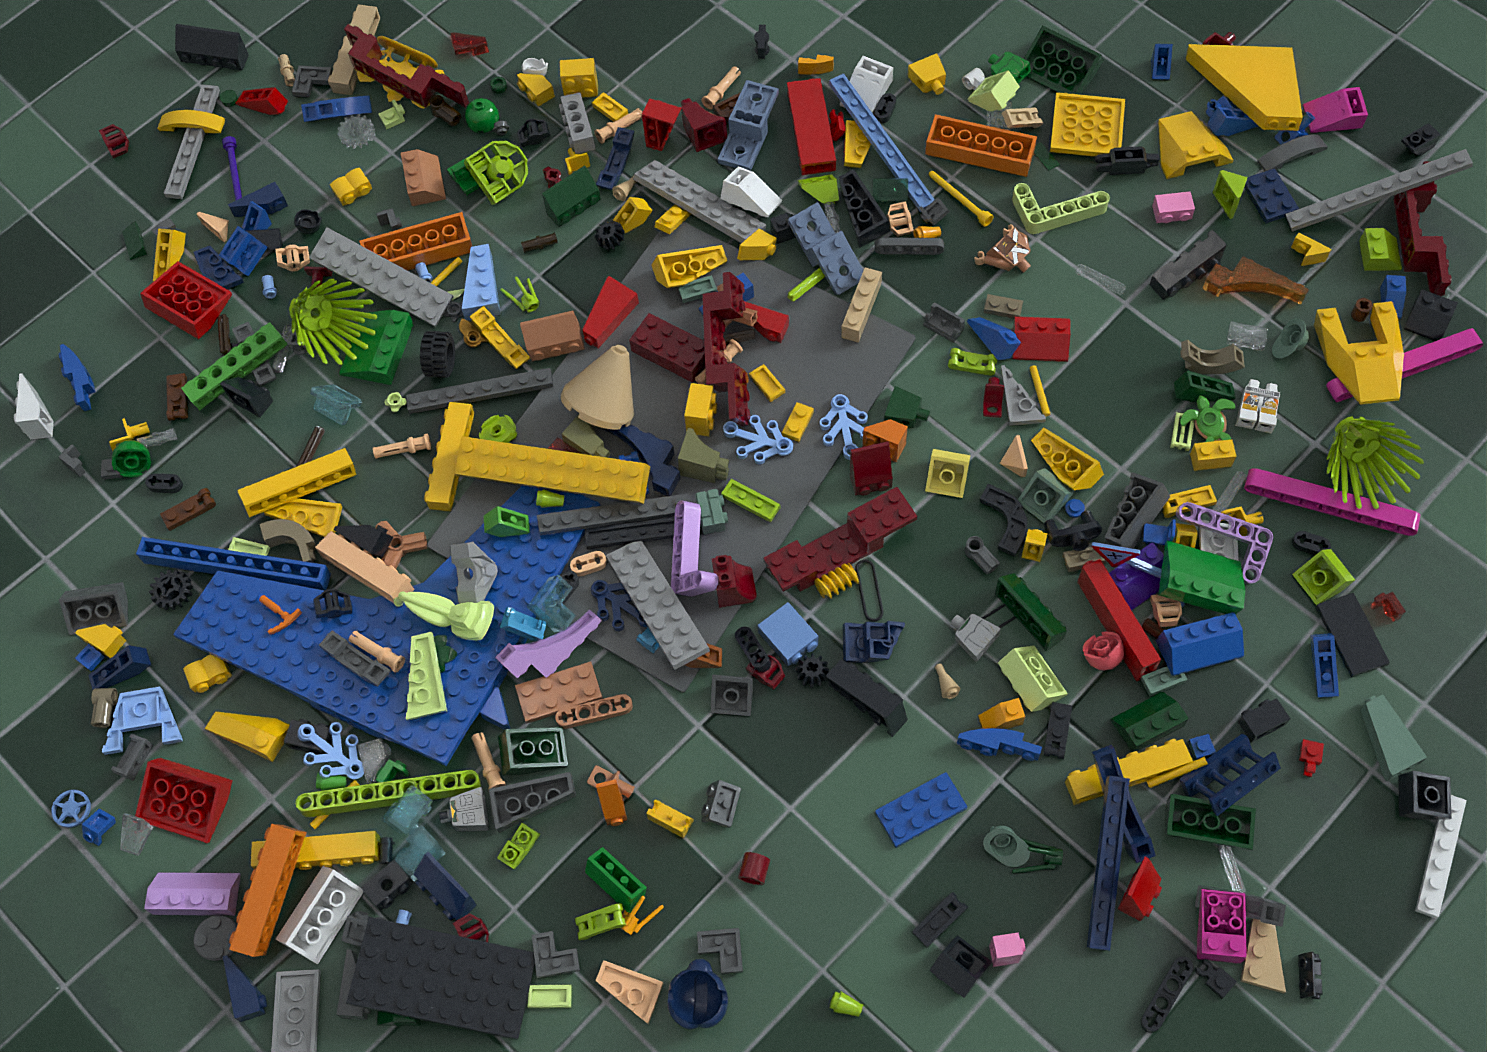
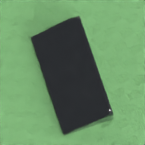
M280 228L245 230L268 247L266 250L279 249L283 245Z

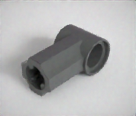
M972 536L967 540L964 550L965 555L973 559L986 574L992 573L1000 565V562L984 546L983 540L980 537ZM975 545L978 547V550H972L969 546Z

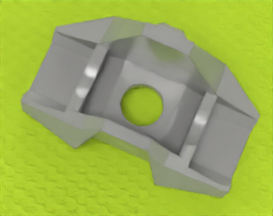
M473 541L450 545L451 561L457 569L458 586L455 588L459 604L484 601L497 576V565ZM469 568L473 571L472 578H470Z

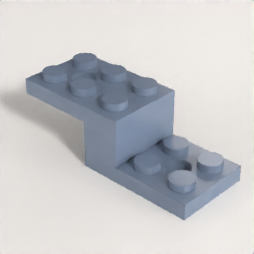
M746 80L729 117L730 133L718 157L719 164L734 168L739 166L751 171L768 133L767 119L779 94V88ZM755 98L761 99L760 101H753ZM739 150L744 151L742 154H737L736 152Z
M818 202L787 219L812 267L819 264L836 296L859 283L864 270L842 230L837 233L834 232ZM808 222H812L815 225L814 231L807 229ZM841 266L847 269L846 276H842L839 273Z

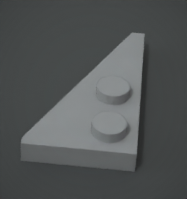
M1001 365L1000 370L1004 385L1009 426L1045 423L1046 416L1039 412L1035 402L1029 398L1022 385L1015 381L1011 371L1005 365Z

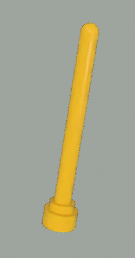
M934 171L929 172V177L973 212L981 225L986 227L992 222L994 216L990 212L980 210Z

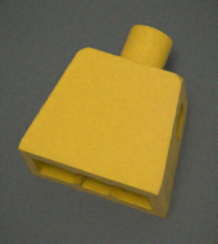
M937 53L908 65V78L923 93L933 90L936 95H939L944 91L943 86L945 85L946 72Z

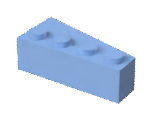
M489 244L473 246L470 249L462 303V312L465 320H471L470 316L483 306L493 316L501 314Z

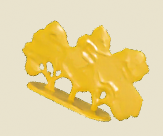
M384 36L377 37L378 43L386 49L381 50L382 55L387 54L379 62L385 67L390 66L400 75L404 74L411 79L417 70L408 60L424 66L428 65L432 68L438 67L437 62L425 53ZM393 52L405 58L402 62H396L391 58V53ZM440 69L435 70V72H437V73H439V74H441V73L444 74V71H443V70H440ZM357 71V77L360 82L374 81V79ZM383 85L384 90L388 92L387 98L389 102H392V100L400 101L404 97ZM412 101V103L415 104L416 106H418V107H420V108H422V109L425 108V107H423V106L417 104L416 102Z

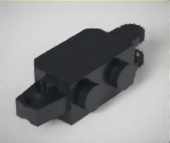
M1142 146L1113 148L1109 151V154H1098L1095 156V162L1099 163L1096 166L1097 172H1109V175L1145 173V169L1158 166L1159 155L1146 153L1145 148Z

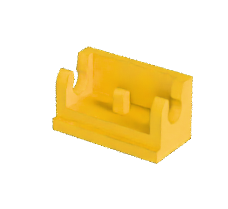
M656 799L654 800L653 808H649L646 813L648 820L682 838L686 836L694 822V819Z

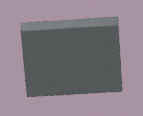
M712 675L711 713L751 716L754 688L753 678Z

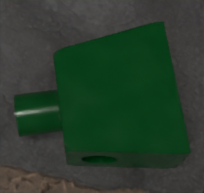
M894 386L884 414V421L891 419L908 426V428H914L917 419L928 421L930 411L921 409V397Z

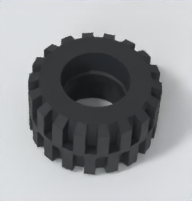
M426 331L420 345L422 372L425 377L448 378L455 364V343L450 332Z

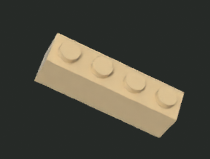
M864 268L842 324L841 338L859 343L881 286L882 272Z

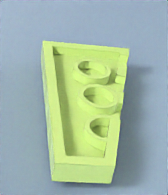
M428 632L411 636V666L408 679L409 694H407L408 710L406 712V720L447 711L433 633Z

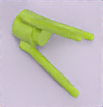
M515 277L518 286L524 294L521 298V303L503 288L500 289L523 312L527 311L530 313L539 307L540 302L536 297L529 278L526 281L531 295L527 293L519 278Z

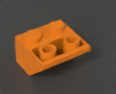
M891 419L867 426L863 430V447L889 442L891 460L897 462L906 445L908 426Z

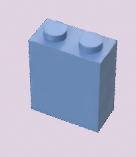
M789 602L757 625L758 633L787 666L792 663H798L802 659V655L806 652H812L818 646V635Z

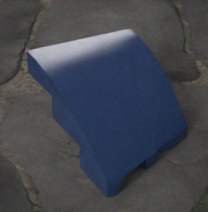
M905 622L844 623L843 660L847 663H869L888 660L905 626Z

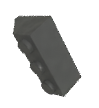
M123 582L65 591L59 599L69 635L75 634L79 629L106 624L110 628L128 625V598Z

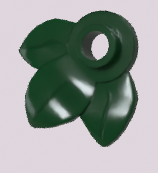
M446 635L434 636L440 673L445 672V663L453 661L457 656V652L453 648L446 646Z

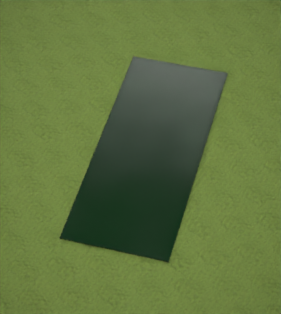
M1042 142L1035 146L1034 154L1048 171L1060 165Z

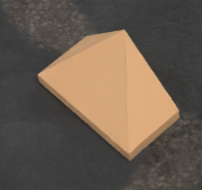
M202 212L197 213L202 225L225 243L227 241L229 220Z
M1017 435L1000 464L1020 477H1026L1028 467L1020 435Z

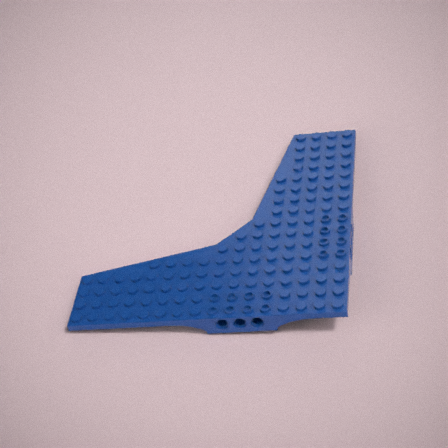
M521 486L501 507L528 515L530 533L498 537L485 533L483 523L464 542L473 541L495 562L498 570L497 576L484 600L490 601L494 605V613L489 629L482 640L462 639L452 632L451 625L439 627L428 623L414 614L405 603L397 607L383 596L372 599L350 596L352 614H344L337 618H316L313 599L324 590L218 570L173 635L196 648L292 693L312 707L379 739L383 738L395 742L447 766L494 688L500 687L509 672L495 657L508 643L520 645L525 644L527 641L524 637L500 628L506 607L514 608L518 612L536 618L551 588L585 534V529L540 535L537 515L600 506V503L580 494L545 489L564 495L563 507L541 508V506L536 505L538 490L543 491V489ZM451 556L427 580L412 586L414 588L413 592L439 595L451 600L455 605L459 604L455 588L458 586L457 569L455 564H452ZM469 568L470 578H472L473 571ZM262 595H265L280 606L284 612L292 614L298 608L302 614L286 628L277 633L269 634L268 630L284 622V619L281 618V615L274 613L262 604L259 599ZM338 596L340 607H345L344 599ZM324 598L320 600L321 610H326ZM333 630L373 661L377 660L370 653L349 642L350 635L355 637L352 632L358 631L381 647H389L396 655L405 657V663L396 673L386 664H382L390 669L391 672L377 687L344 667L325 652L319 644ZM432 632L433 636L446 635V646L453 648L457 652V656L453 661L445 663V672L440 673L447 711L406 720V712L408 710L407 694H409L408 679L411 666V636Z

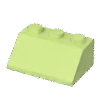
M1035 645L1014 648L998 662L1002 673L1008 677L1013 689L1019 693L1024 705L1031 712L1042 710L1051 705L1052 702H1056L1068 694Z

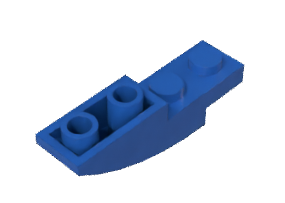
M370 96L323 100L301 105L304 122L372 113Z
M61 344V352L59 353V358L63 363L61 371L63 376L69 379L76 393L74 401L77 406L80 405L83 411L91 410L89 394L96 392L92 378L75 353L64 344Z
M987 728L960 733L957 744L966 750L975 749L986 756H996L998 749H1001L1006 754L1013 755L1015 753L1029 761L1038 760L1042 749L1041 746L1022 741L1024 733L1007 729Z

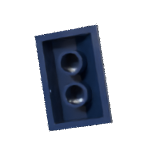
M427 852L413 874L418 879L415 883L423 892L427 889L431 893L429 898L436 906L441 904L445 908L442 912L450 921L453 918L457 921L471 912L477 904L441 864Z

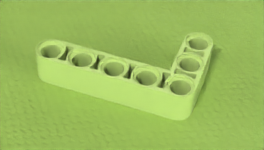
M1019 183L1014 187L1012 201L1027 232L1037 234L1104 214L1107 211L1110 197L1105 191H1098L1040 209L1029 186Z

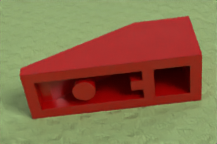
M275 87L244 90L236 101L238 106L268 115L281 114L288 103V100Z
M745 302V308L758 311V318L753 327L768 340L781 343L789 327V315Z

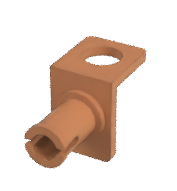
M597 765L594 767L587 780V784L596 788L597 783L594 780V776L597 773H602L606 778L605 782L616 779L621 794L627 798L631 796L635 787L619 779L620 771L612 774Z

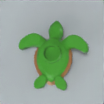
M1200 395L1197 399V406L1200 411L1187 410L1180 419L1181 426H1185L1190 421L1195 420V428L1206 439V442L1231 440L1230 435L1225 433L1227 420L1221 411L1227 409L1234 410L1235 404L1230 400L1220 399L1213 407H1210L1207 398Z

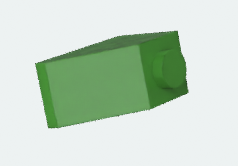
M496 506L483 516L484 532L487 534L507 537L530 533L528 515Z

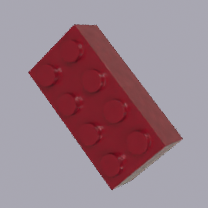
M648 313L629 340L633 353L692 383L705 366L704 340Z

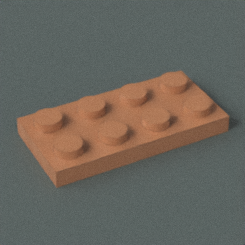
M592 662L550 674L547 678L543 676L515 685L526 724L556 715L563 708L603 699Z

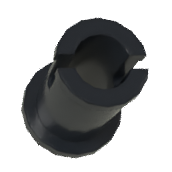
M382 837L380 842H378V845H380L379 864H389L392 862L393 845H395V842H393L391 837Z

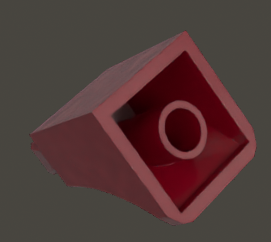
M690 98L681 101L683 128L696 152L726 141L727 127L724 117L706 111L696 101L692 102Z
M727 555L716 556L711 559L713 573L718 576L716 592L719 608L751 603L756 600L757 594L751 567L739 564L731 556Z

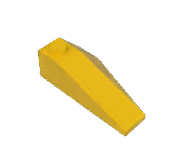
M722 245L660 254L656 256L651 266L656 280L666 288L685 286L723 265L728 260Z

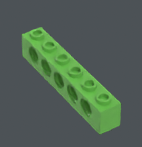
M269 322L252 336L247 337L240 345L232 348L225 356L216 360L209 368L204 369L194 379L188 381L181 389L190 401L201 410L225 392L220 385L222 381L236 377L244 378L288 344Z

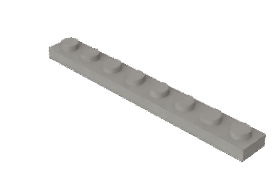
M202 85L193 110L212 113L220 92L219 87ZM202 128L186 129L164 191L166 198L183 199L205 135Z

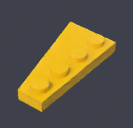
M295 499L264 511V514L274 519L295 521L305 527L307 531L326 537L331 531L336 533L334 528L338 526L342 505L340 503Z

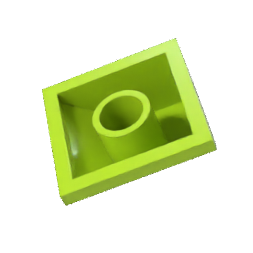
M832 174L798 180V184L802 189L825 205L835 204V201L839 200L837 179Z

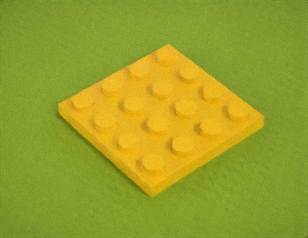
M1056 92L1050 152L1097 156L1098 154H1109L1111 149L1122 147L1125 99Z

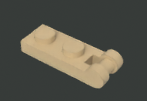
M1037 108L1006 109L1002 112L1008 128H1038L1043 125L1041 118L1037 115Z

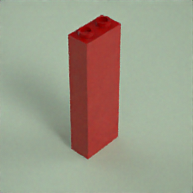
M821 78L787 82V96L801 174L808 175L836 171V157Z
M1101 559L1087 561L1083 564L1077 583L1105 630L1117 633L1120 636L1124 645L1123 660L1137 682L1141 680L1143 675L1156 671L1161 658Z

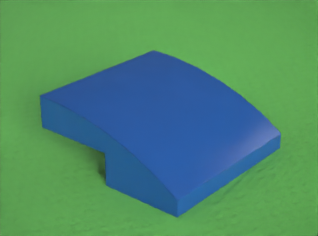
M237 226L219 255L243 274L249 276L268 247Z

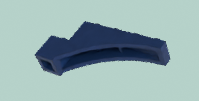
M624 424L620 429L605 428L607 432L618 437L634 451H637L638 456L643 462L650 466L649 472L653 479V490L665 496H671L681 480L679 470L673 465L668 466L675 454L672 443L668 440H660L652 433L642 432L633 425L626 427V424Z
M1112 745L1092 752L1103 794H1105L1107 775L1124 778ZM1128 790L1123 842L1127 854L1135 863H1139L1144 857L1151 858L1156 855L1151 837L1144 827Z

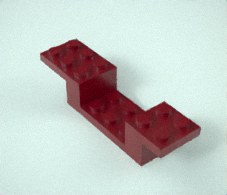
M347 24L344 28L349 43L352 45L348 55L355 70L425 108L428 106L430 98L436 92L463 107H466L469 103L465 87L460 82H453L447 75L439 74L432 67L422 64L419 65L411 79L404 74L400 75L390 66L385 67L379 62L382 52L375 36L372 34L367 35L357 26Z
M1432 181L1396 194L1393 199L1404 272H1426L1429 292L1444 296L1445 290L1450 286L1452 280L1451 275L1448 273L1447 246L1444 244L1443 236H1422V229L1419 228L1418 224L1420 215L1417 212H1425L1427 206L1431 204L1433 195L1437 192V184Z
M724 272L723 291L702 294L706 385L713 386V389L718 393L728 392L729 419L740 426H749L750 410L747 403L750 400L747 390V383L749 382L748 373L735 363H727L724 357L726 342L723 338V332H725L723 320L744 317L745 302L743 300V293L745 288L743 282L731 272Z
M895 487L848 512L846 524L803 547L796 540L763 558V561L783 592L795 585L801 592L814 585L815 579L819 578L821 580L822 575L828 576L830 571L835 573V568H841L842 564H853L883 548L884 537L916 521L918 516L899 488Z

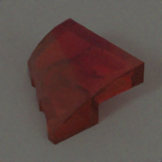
M451 33L455 55L472 51L474 56L489 52L486 37Z

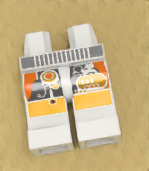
M1250 379L1242 393L1235 426L1253 429L1256 423L1255 430L1272 433L1277 422L1276 415L1280 397L1277 384L1269 383L1265 389L1259 388V381Z

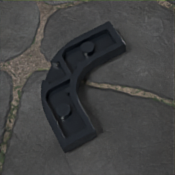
M987 484L979 502L1002 513L1007 521V530L997 549L1015 557L1025 539L1028 527V520L1023 506L1010 493Z

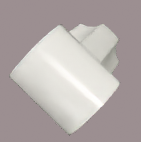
M975 68L962 78V82L967 89L976 90L985 79V76L981 69Z

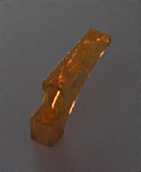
M1245 257L1241 258L1233 272L1216 263L1203 286L1204 290L1217 297L1221 294L1233 292H1261L1284 297L1299 304L1303 303L1309 291L1303 285L1297 284L1287 277L1271 271V269L1263 267Z

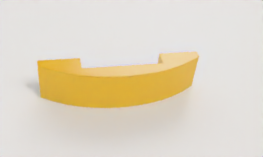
M176 110L162 115L157 129L159 131H174L176 127L202 128L205 133H221L225 119L203 111Z
M484 306L470 316V319L486 340L515 369L530 359V356L498 325L494 316Z

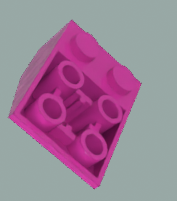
M1360 87L1340 89L1303 104L1304 112L1306 113L1307 111L1315 117V120L1308 125L1310 133L1362 128L1368 116Z
M1201 889L1197 932V959L1239 964L1246 959L1245 893Z

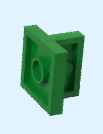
M465 159L448 168L447 172L467 196L479 189L480 186L465 166ZM485 171L482 172V174H484V176L487 178L488 182H490Z

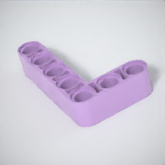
M682 500L677 503L675 508L671 588L675 594L692 597L714 591L718 585V576L715 573L698 570L701 507L699 504Z
M1189 502L1181 504L1176 509L1177 518L1183 522L1248 543L1249 545L1241 565L1244 584L1255 583L1259 580L1273 541V534L1269 529ZM1183 507L1190 509L1191 515L1189 517H1185L1182 514ZM1202 513L1209 516V523L1201 521ZM1221 520L1228 522L1227 530H1223L1220 527ZM1240 526H1244L1247 529L1248 533L1246 536L1240 535ZM1259 533L1266 535L1265 543L1258 540ZM1253 551H1257L1260 554L1258 562L1252 559ZM1246 570H1251L1254 573L1252 580L1246 578Z

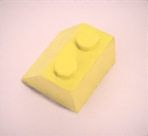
M933 449L925 491L963 498L970 455Z

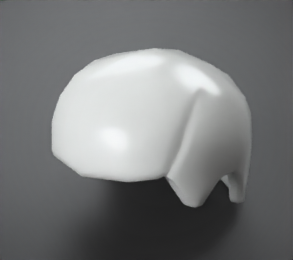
M528 58L522 64L523 74L545 76L547 73L548 63L545 64L543 59Z

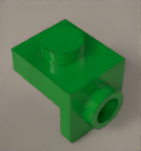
M388 759L385 766L378 770L376 781L377 783L392 781L397 773L406 777L410 773L406 769L407 766L401 761L396 760L394 762Z

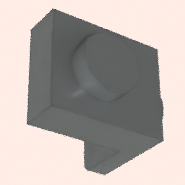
M936 198L925 209L922 206L919 208L922 212L920 216L926 223L930 221L933 225L937 224L950 212L939 198Z
M393 208L376 213L380 226L390 224L392 231L399 230L402 227L399 217L396 218Z

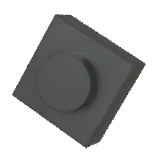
M111 459L102 460L101 477L104 480L122 477L120 472L113 469Z

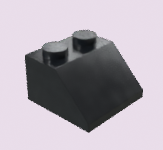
M1422 289L1414 302L1404 330L1433 341L1442 339L1458 302Z
M241 377L222 381L220 384L233 404L260 418L273 402L270 391L263 386H256L250 379L245 380Z
M1410 771L1398 775L1400 817L1417 820L1452 819L1450 777L1418 771Z
M957 935L941 952L929 971L939 980L950 986L955 993L965 998L992 961Z

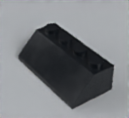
M176 24L175 51L181 62L243 70L249 54L238 32Z

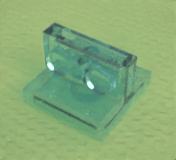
M334 384L312 387L310 392L311 395L317 397L313 409L340 425H346L351 409L360 407L362 403L361 399Z

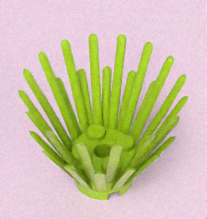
M329 279L316 287L320 283L319 280L307 289L306 287L299 293L297 299L293 298L289 311L292 318V333L296 329L298 345L301 346L302 342L303 346H306L307 352L314 358L308 335L322 362L328 364L325 354L315 338L316 336L337 364L342 365L343 363L338 357L339 352L327 338L351 359L355 360L357 356L349 350L352 345L338 334L361 348L367 349V344L355 338L360 337L361 334L351 328L370 335H375V331L348 320L364 323V318L376 320L377 315L340 308H364V305H370L374 302L371 299L333 300L356 296L365 290L358 288L327 294L349 286L352 282L348 281L332 286L337 281Z
M1353 416L1342 420L1335 427L1336 434L1335 437L1333 436L1334 440L1327 456V460L1330 458L1327 474L1330 473L1332 467L1331 479L1334 485V492L1336 493L1338 490L1341 457L1342 500L1344 503H1347L1348 492L1347 462L1355 503L1358 509L1362 508L1360 496L1363 495L1358 469L1374 509L1379 508L1374 493H1379L1380 490L1373 475L1392 504L1396 502V499L1382 476L1390 486L1394 485V479L1406 493H1410V488L1387 462L1401 474H1405L1407 471L1417 480L1420 479V475L1385 447L1407 460H1414L1419 464H1424V461L1383 438L1386 437L1420 450V446L1400 438H1412L1406 435V431L1387 427L1395 425L1391 422L1366 420L1363 417L1354 419Z

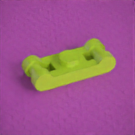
M958 348L951 349V359L948 361L950 369L989 376L995 375V364H997L998 360L993 354L983 355L961 351Z
M614 904L575 918L576 926L579 928L577 933L578 940H587L592 936L626 926L625 918H622V904ZM611 914H613L614 920L610 921Z

